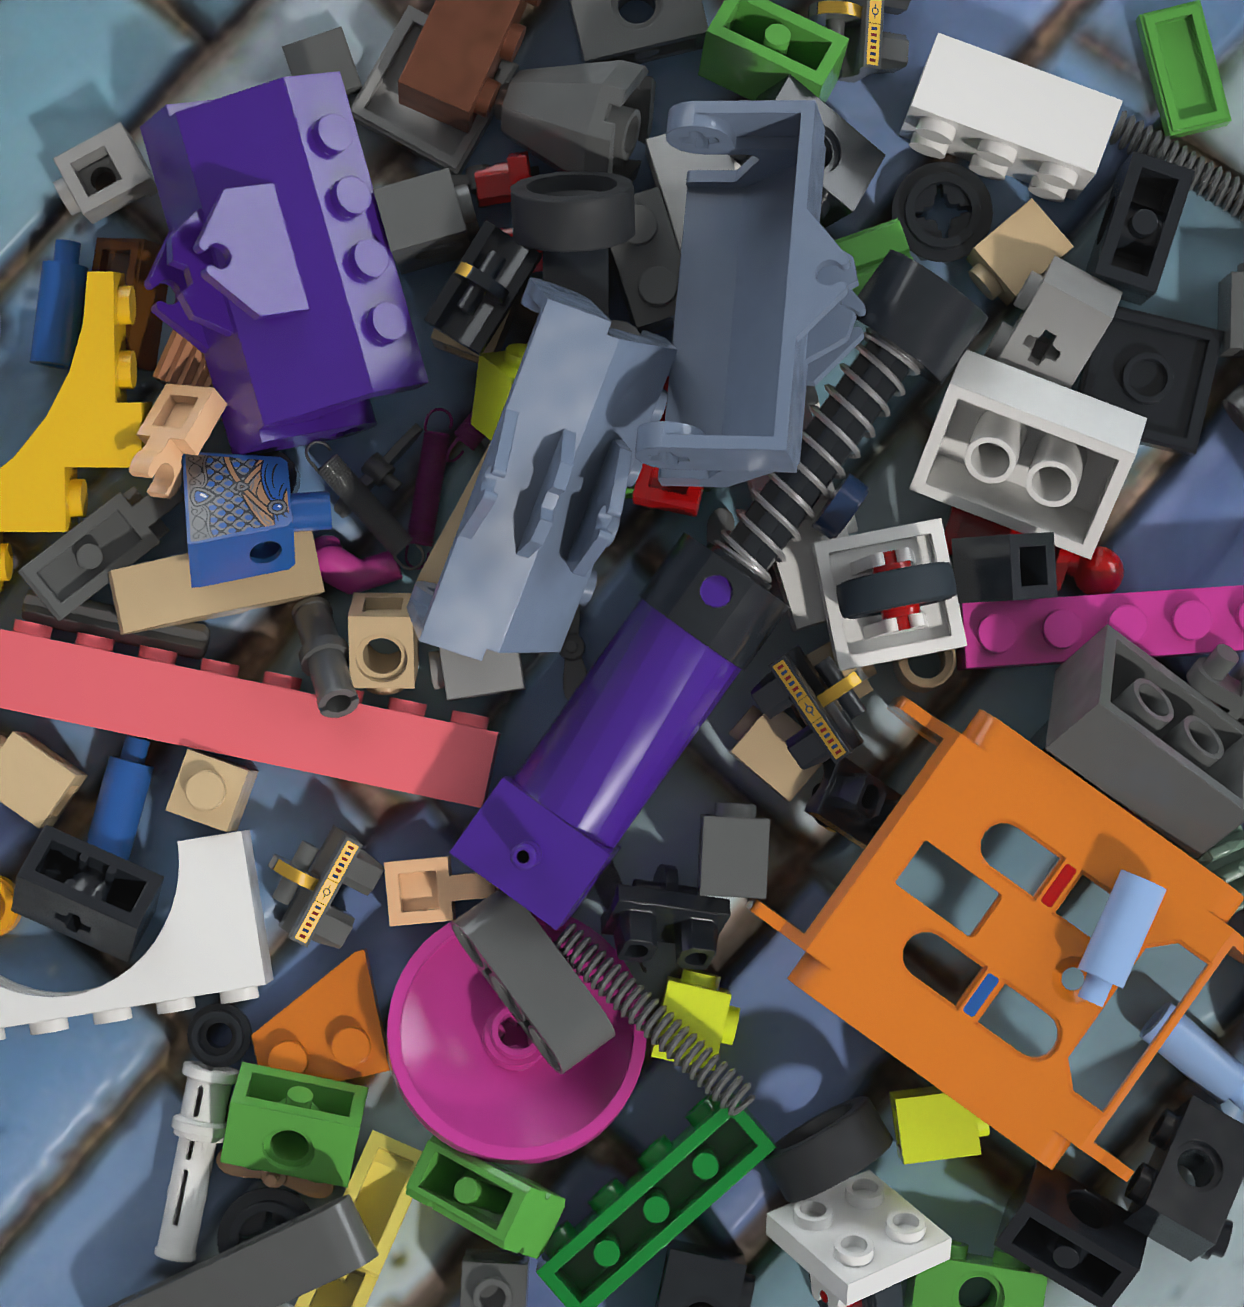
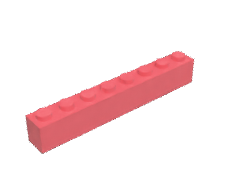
M15 619L12 631L0 629V708L478 808H481L488 798L501 736L499 732L487 730L489 717L452 710L450 722L425 717L427 704L389 697L388 707L384 709L362 704L365 692L356 690L359 697L357 708L346 716L328 718L320 713L316 694L300 691L301 678L265 671L262 683L239 679V665L202 658L200 670L175 665L178 653L143 645L139 646L137 657L113 652L114 639L77 632L75 644L51 640L53 627Z

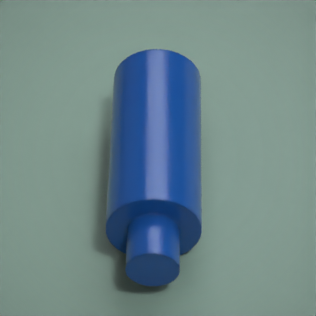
M57 239L53 261L47 260L42 262L29 361L32 364L70 370L81 332L87 272L89 270L87 267L79 265L81 243Z
M130 735L125 736L120 757L109 755L86 840L87 843L128 861L130 860L154 771V766L145 764L151 741Z

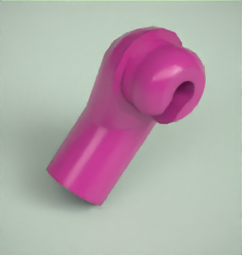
M322 535L314 539L323 582L346 594L360 593L403 579L400 565L394 560L389 550L360 559L343 549L339 539L333 535Z

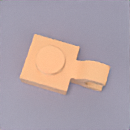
M166 383L136 434L145 446L136 453L129 467V473L132 476L154 477L147 490L151 497L170 499L179 490L183 476L181 465L183 454L199 455L227 406V403L215 388Z
M451 856L384 862L390 926L453 921L456 919L455 901L484 899L499 890L476 872L452 875Z

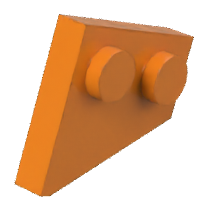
M367 948L355 951L251 1035L257 1065L336 1081H344L391 1070Z

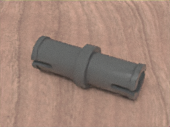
M322 597L305 598L299 601L291 612L302 645L298 654L302 671L311 677L320 713L328 718L343 717L352 713L359 704V697L354 689L348 668L349 646L345 639L338 635L330 602Z

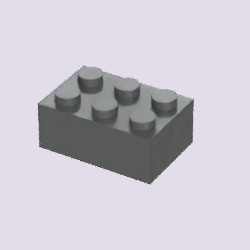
M1108 624L1055 670L1045 749L1052 753L1056 761L1070 771L1078 772L1100 788L1106 797L1120 807H1126L1152 826L1155 832L1172 844L1178 845L1195 859L1203 855L1244 822V726Z

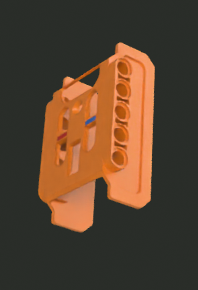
M903 695L895 697L887 709L937 748L806 932H803L757 898H750L745 906L756 916L806 951L787 977L789 981L1025 1152L1053 1170L1072 1143L1121 1179L1128 1182L1135 1171L1097 1144L1095 1139L1226 954L1244 965V937L1227 924L1243 902L1244 896L986 711L979 709L961 734L933 717ZM999 823L1010 824L1059 858L1033 896L984 860L981 853V839L991 826ZM925 841L998 892L997 898L970 935L964 934L896 884V880ZM1122 869L1167 889L1136 961L1146 948L1178 943L1206 963V965L1106 1107L1101 1111L1073 1090L1068 1057L1118 986L1112 985L1103 1007L1078 997L1081 987L1077 990H1069L1063 986L1061 981L1063 972L1071 967L1078 968L1091 938L1058 915L1056 911L1082 875L1110 894ZM921 932L936 934L982 967L955 1005L912 975L906 968L903 961V949L906 942L913 935ZM1081 970L1085 980L1087 972ZM1004 984L1040 1008L1054 1021L1057 1028V1039L1054 1046L1047 1053L1040 1056H1027L978 1022Z

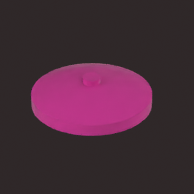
M531 913L548 937L552 938V942L558 939L568 925L577 923L575 932L561 944L559 950L566 945L568 940L578 930H584L583 938L568 952L567 956L572 954L585 937H591L592 939L591 944L586 950L593 944H599L598 951L583 965L581 970L586 968L600 951L606 950V957L591 971L589 977L597 971L607 958L614 957V963L598 979L597 983L603 980L614 965L621 964V971L606 985L604 990L608 989L623 971H629L628 978L614 991L612 997L620 991L630 978H634L624 960H619L617 951L589 926L571 917L568 922L555 930ZM451 922L431 935L410 958L395 986L387 1022V1049L392 1075L406 1105L419 1122L440 1141L459 1152L475 1156L487 1162L509 1165L534 1164L557 1159L585 1146L599 1136L622 1111L634 1090L644 1062L647 1038H644L643 1031H636V1024H629L628 1017H621V1010H613V1003H606V996H598V990H592L591 983H584L609 1018L615 1031V1037L565 1073L559 1074L541 1055L465 952L454 934ZM586 950L576 958L574 963L580 960ZM578 976L583 982V976ZM637 984L621 999L619 1004L627 999L630 993L637 987ZM641 994L638 996L636 1000H634L630 1004L627 1011L636 1004V1002L640 999ZM644 1006L638 1010L635 1017L642 1013Z

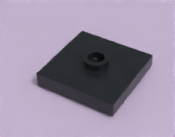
M1118 306L1111 323L1081 370L1077 392L1147 418L1139 445L1192 457L1197 452L1224 331Z

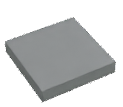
M408 5L351 106L354 122L441 170L449 168L451 175H461L495 115V103L487 118L479 115L476 116L469 133L399 104L398 80L428 18L427 14ZM502 59L494 80L501 82V86L505 82L510 83L520 71L519 65Z

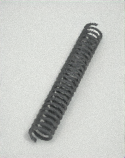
M1122 111L1110 137V145L1115 144L1122 136L1118 149H1124L1130 142L1127 148V155H1131L1140 145L1137 151L1139 153L1145 154L1148 151L1147 155L1154 158L1158 154L1157 159L1166 160L1167 162L1176 163V165L1194 170L1195 174L1189 191L1193 190L1201 180L1196 190V196H1200L1211 183L1204 197L1205 201L1211 200L1219 189L1213 201V205L1218 206L1229 192L1222 206V211H1227L1238 197L1230 212L1231 217L1237 215L1244 205V182L1240 184L1239 176L1231 179V172L1223 173L1222 166L1214 169L1213 161L1205 164V157L1200 156L1196 159V151L1188 153L1187 145L1179 149L1178 140L1170 144L1171 139L1169 135L1162 138L1161 130L1153 133L1152 125L1144 129V120H1140L1135 124V115L1127 118V111ZM1244 209L1239 216L1240 222L1244 221Z
M577 923L568 925L558 939L553 942L558 950L561 944L575 932ZM578 930L559 951L572 969H576V974L583 976V982L591 983V989L598 990V996H606V1003H613V1010H621V1017H628L629 1024H636V1031H643L644 1038H651V1045H659V1052H666L667 1059H674V1066H682V1073H689V1080H697V1087H705V1094H712L714 1102L720 1101V1108H728L729 1116H735L743 1111L755 1099V1095L750 1094L737 1106L741 1098L751 1088V1082L745 1083L729 1099L733 1091L742 1083L743 1075L737 1076L730 1086L720 1093L725 1084L735 1075V1068L730 1069L719 1082L712 1086L718 1076L728 1067V1061H723L705 1079L708 1072L720 1060V1054H715L697 1072L701 1064L713 1052L712 1047L706 1048L698 1059L689 1065L694 1056L704 1047L705 1040L697 1042L691 1051L681 1059L684 1052L697 1039V1033H692L681 1047L674 1051L677 1044L689 1033V1026L683 1027L674 1039L665 1045L668 1039L682 1025V1019L674 1021L668 1030L658 1038L661 1031L673 1020L674 1012L668 1013L658 1026L650 1031L652 1026L666 1012L667 1005L660 1006L651 1018L642 1025L645 1018L658 1006L659 998L653 999L642 1013L635 1017L638 1010L652 996L651 992H645L636 1004L627 1011L630 1004L644 990V985H638L627 999L619 1004L621 999L635 986L636 978H630L620 991L612 997L614 991L628 978L629 971H623L612 985L604 990L606 985L621 971V964H616L605 975L603 980L597 983L598 979L614 963V957L607 958L597 971L589 977L591 971L606 957V950L600 951L583 970H581L583 965L598 951L599 944H593L586 950L591 944L592 939L591 937H585L572 954L567 956L568 952L584 936V930ZM586 950L580 960L574 963L576 958Z

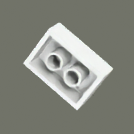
M938 33L923 68L899 136L910 139L909 146L923 155L943 159L946 153L969 161V169L978 175L999 181L1004 180L1007 175L1029 183L1028 190L1040 198L1053 202H1064L1065 197L1076 200L1096 174L1123 100Z
M966 350L951 378L909 490L1023 534L1054 532L1055 546L1091 560L1136 457L1147 418Z

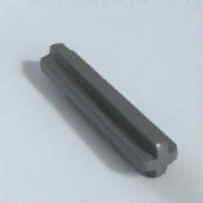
M32 589L27 591L22 605V618L28 622L53 627V629L76 634L80 632L114 639L115 642L136 647L143 645L178 653V656L197 660L204 658L210 642V630L208 627L195 622L121 635L115 605L93 600H86L60 622L54 618Z

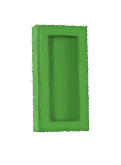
M1196 0L1140 14L1135 22L1165 136L1169 135L1172 140L1227 126L1232 120L1201 1Z

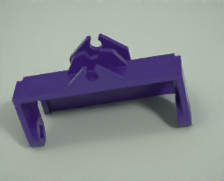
M340 71L286 76L214 100L166 104L140 126L169 229L166 239L144 282V286L147 290H152L160 283L169 285L173 289L176 298L174 304L158 301L151 307V311L204 354L213 388L216 389L227 403L221 416L232 454L256 455L308 445L314 440L325 442L364 432L377 425L370 398L415 390L429 383Z

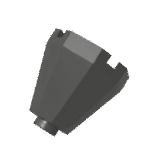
M624 60L520 70L510 83L505 82L500 87L495 102V118L501 121V131L508 139L558 172H605L621 175L633 182L637 178L642 161L629 158L633 153L637 140L646 145V139L650 137L653 125L656 82L653 77L647 76L649 71L646 66Z

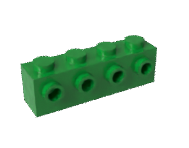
M732 1093L729 1099H731L735 1094ZM707 1094L684 1116L690 1123L686 1129L672 1141L665 1134L661 1135L636 1158L641 1168L623 1184L617 1177H614L589 1199L587 1204L593 1211L573 1227L566 1220L554 1229L544 1254L538 1259L536 1273L565 1307H597L777 1148L773 1137L747 1108L735 1116H729L728 1108H720V1101L714 1102L712 1094Z

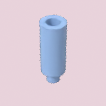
M1121 869L1078 966V969L1087 972L1078 997L1103 1007L1112 985L1124 988L1167 889Z
M1171 1002L1161 1006L1144 1025L1139 1036L1146 1043L1150 1044L1176 1006ZM1184 1014L1158 1050V1053L1217 1104H1222L1229 1099L1244 1112V1065Z

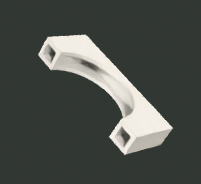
M250 830L177 841L179 854L178 882L172 908L165 925L148 951L130 969L114 980L102 986L83 991L52 992L33 989L0 975V1040L6 1039V1027L29 1024L30 1035H39L69 1029L68 1017L91 1013L94 1025L131 1019L133 1018L131 1007L156 1003L157 1014L196 1008L194 996L219 993L221 1004L258 998V986L266 985L273 981L274 978Z

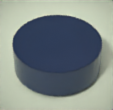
M849 473L834 491L831 499L826 502L816 520H814L812 527L827 538L835 539L869 493L867 490L868 486Z

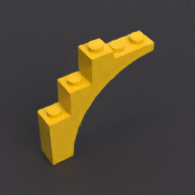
M87 272L83 325L70 371L45 419L17 454L0 468V592L4 591V581H10L13 573L12 547L10 543H3V532L70 531L78 525V517H86L88 509L87 483L85 479H78L77 467L129 468L133 457L145 446L136 434L149 414L152 402H127V389H135L137 381L135 352L133 350H126V325H133L135 322L136 297L134 287L125 286L124 273Z

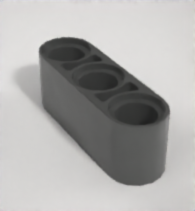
M497 890L451 922L454 934L465 952L541 1055L559 1074L565 1073L615 1037L614 1028L604 1010L530 911L503 891Z

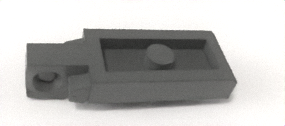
M134 486L123 494L119 492L22 567L18 574L54 618L60 622L109 583V571L131 566L160 543L159 539L170 531L161 518L184 501L185 496L179 489L170 499L151 497L149 494L143 498Z

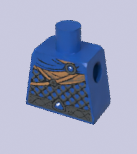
M200 452L199 455L183 454L182 456L187 545L192 588L289 570L295 565L294 532L332 529L329 491L290 493L288 462L281 457Z

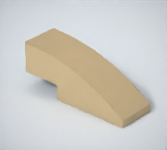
M312 531L294 532L295 565L289 570L204 587H191L188 553L109 571L108 577L120 634L124 635L242 614L251 609L301 601L325 592Z

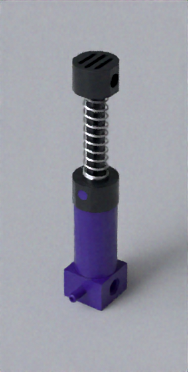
M890 249L858 294L859 299L865 305L866 314L861 317L856 315L857 318L853 328H862L866 344L859 343L855 347L859 354L850 366L845 363L839 364L844 375L835 387L830 384L824 385L829 396L822 406L810 405V411L814 414V417L806 428L803 427L800 464L797 465V473L773 472L767 474L770 479L762 490L757 488L750 489L751 495L755 500L747 511L736 509V515L740 521L732 532L721 530L722 538L725 540L724 543L715 540L714 545L708 542L704 546L683 532L639 594L641 598L520 769L516 774L502 777L449 852L553 929H559L577 911L598 879L622 848L617 843L739 672L746 670L790 608L769 592L772 586L768 583L772 582L767 571L775 561L779 563L786 562V556L782 550L789 540L793 542L801 541V536L797 529L804 520H816V515L812 508L819 499H831L827 487L834 478L838 480L846 478L842 468L848 458L856 459L861 457L857 447L863 437L872 438L876 436L872 426L878 416H891L887 403L892 396L905 395V389L902 384L903 380L907 375H920L926 380L941 386L987 322V315L964 294L904 254Z

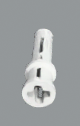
M185 1061L183 1063L182 1073L187 1076L181 1112L173 1116L171 1124L174 1128L173 1133L179 1139L170 1184L167 1190L158 1245L155 1247L154 1252L160 1258L175 1262H192L196 1260V1247L208 1195L217 1143H223L227 1124L225 1117L231 1086L236 1084L239 1070L232 1067H211L200 1061Z

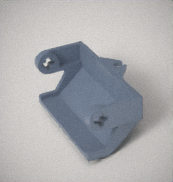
M816 100L689 101L673 105L668 110L666 141L672 147L692 154L751 155V157L737 170H690L687 172V194L672 345L677 349V353L669 372L665 421H654L640 425L637 428L635 458L639 462L659 468L658 481L661 486L730 487L773 472L797 473V465L800 464L806 386H816L864 339L862 328H853L857 318L856 315L861 317L866 314L864 303L852 290L859 286L854 258L843 251L820 224L826 146L824 143L825 128Z
M533 277L529 279L521 304L539 313L438 584L416 581L406 607L419 641L482 661L486 649L497 653L561 651L578 605L585 607L593 595L597 582V570H594L593 566L605 548L611 545L616 536L623 510L626 488L633 487L641 472L643 463L635 458L637 428L644 423L660 421L668 397V392L663 389V386L677 353V349L665 337L642 330L641 335H636L610 328L612 321L587 297L557 284Z

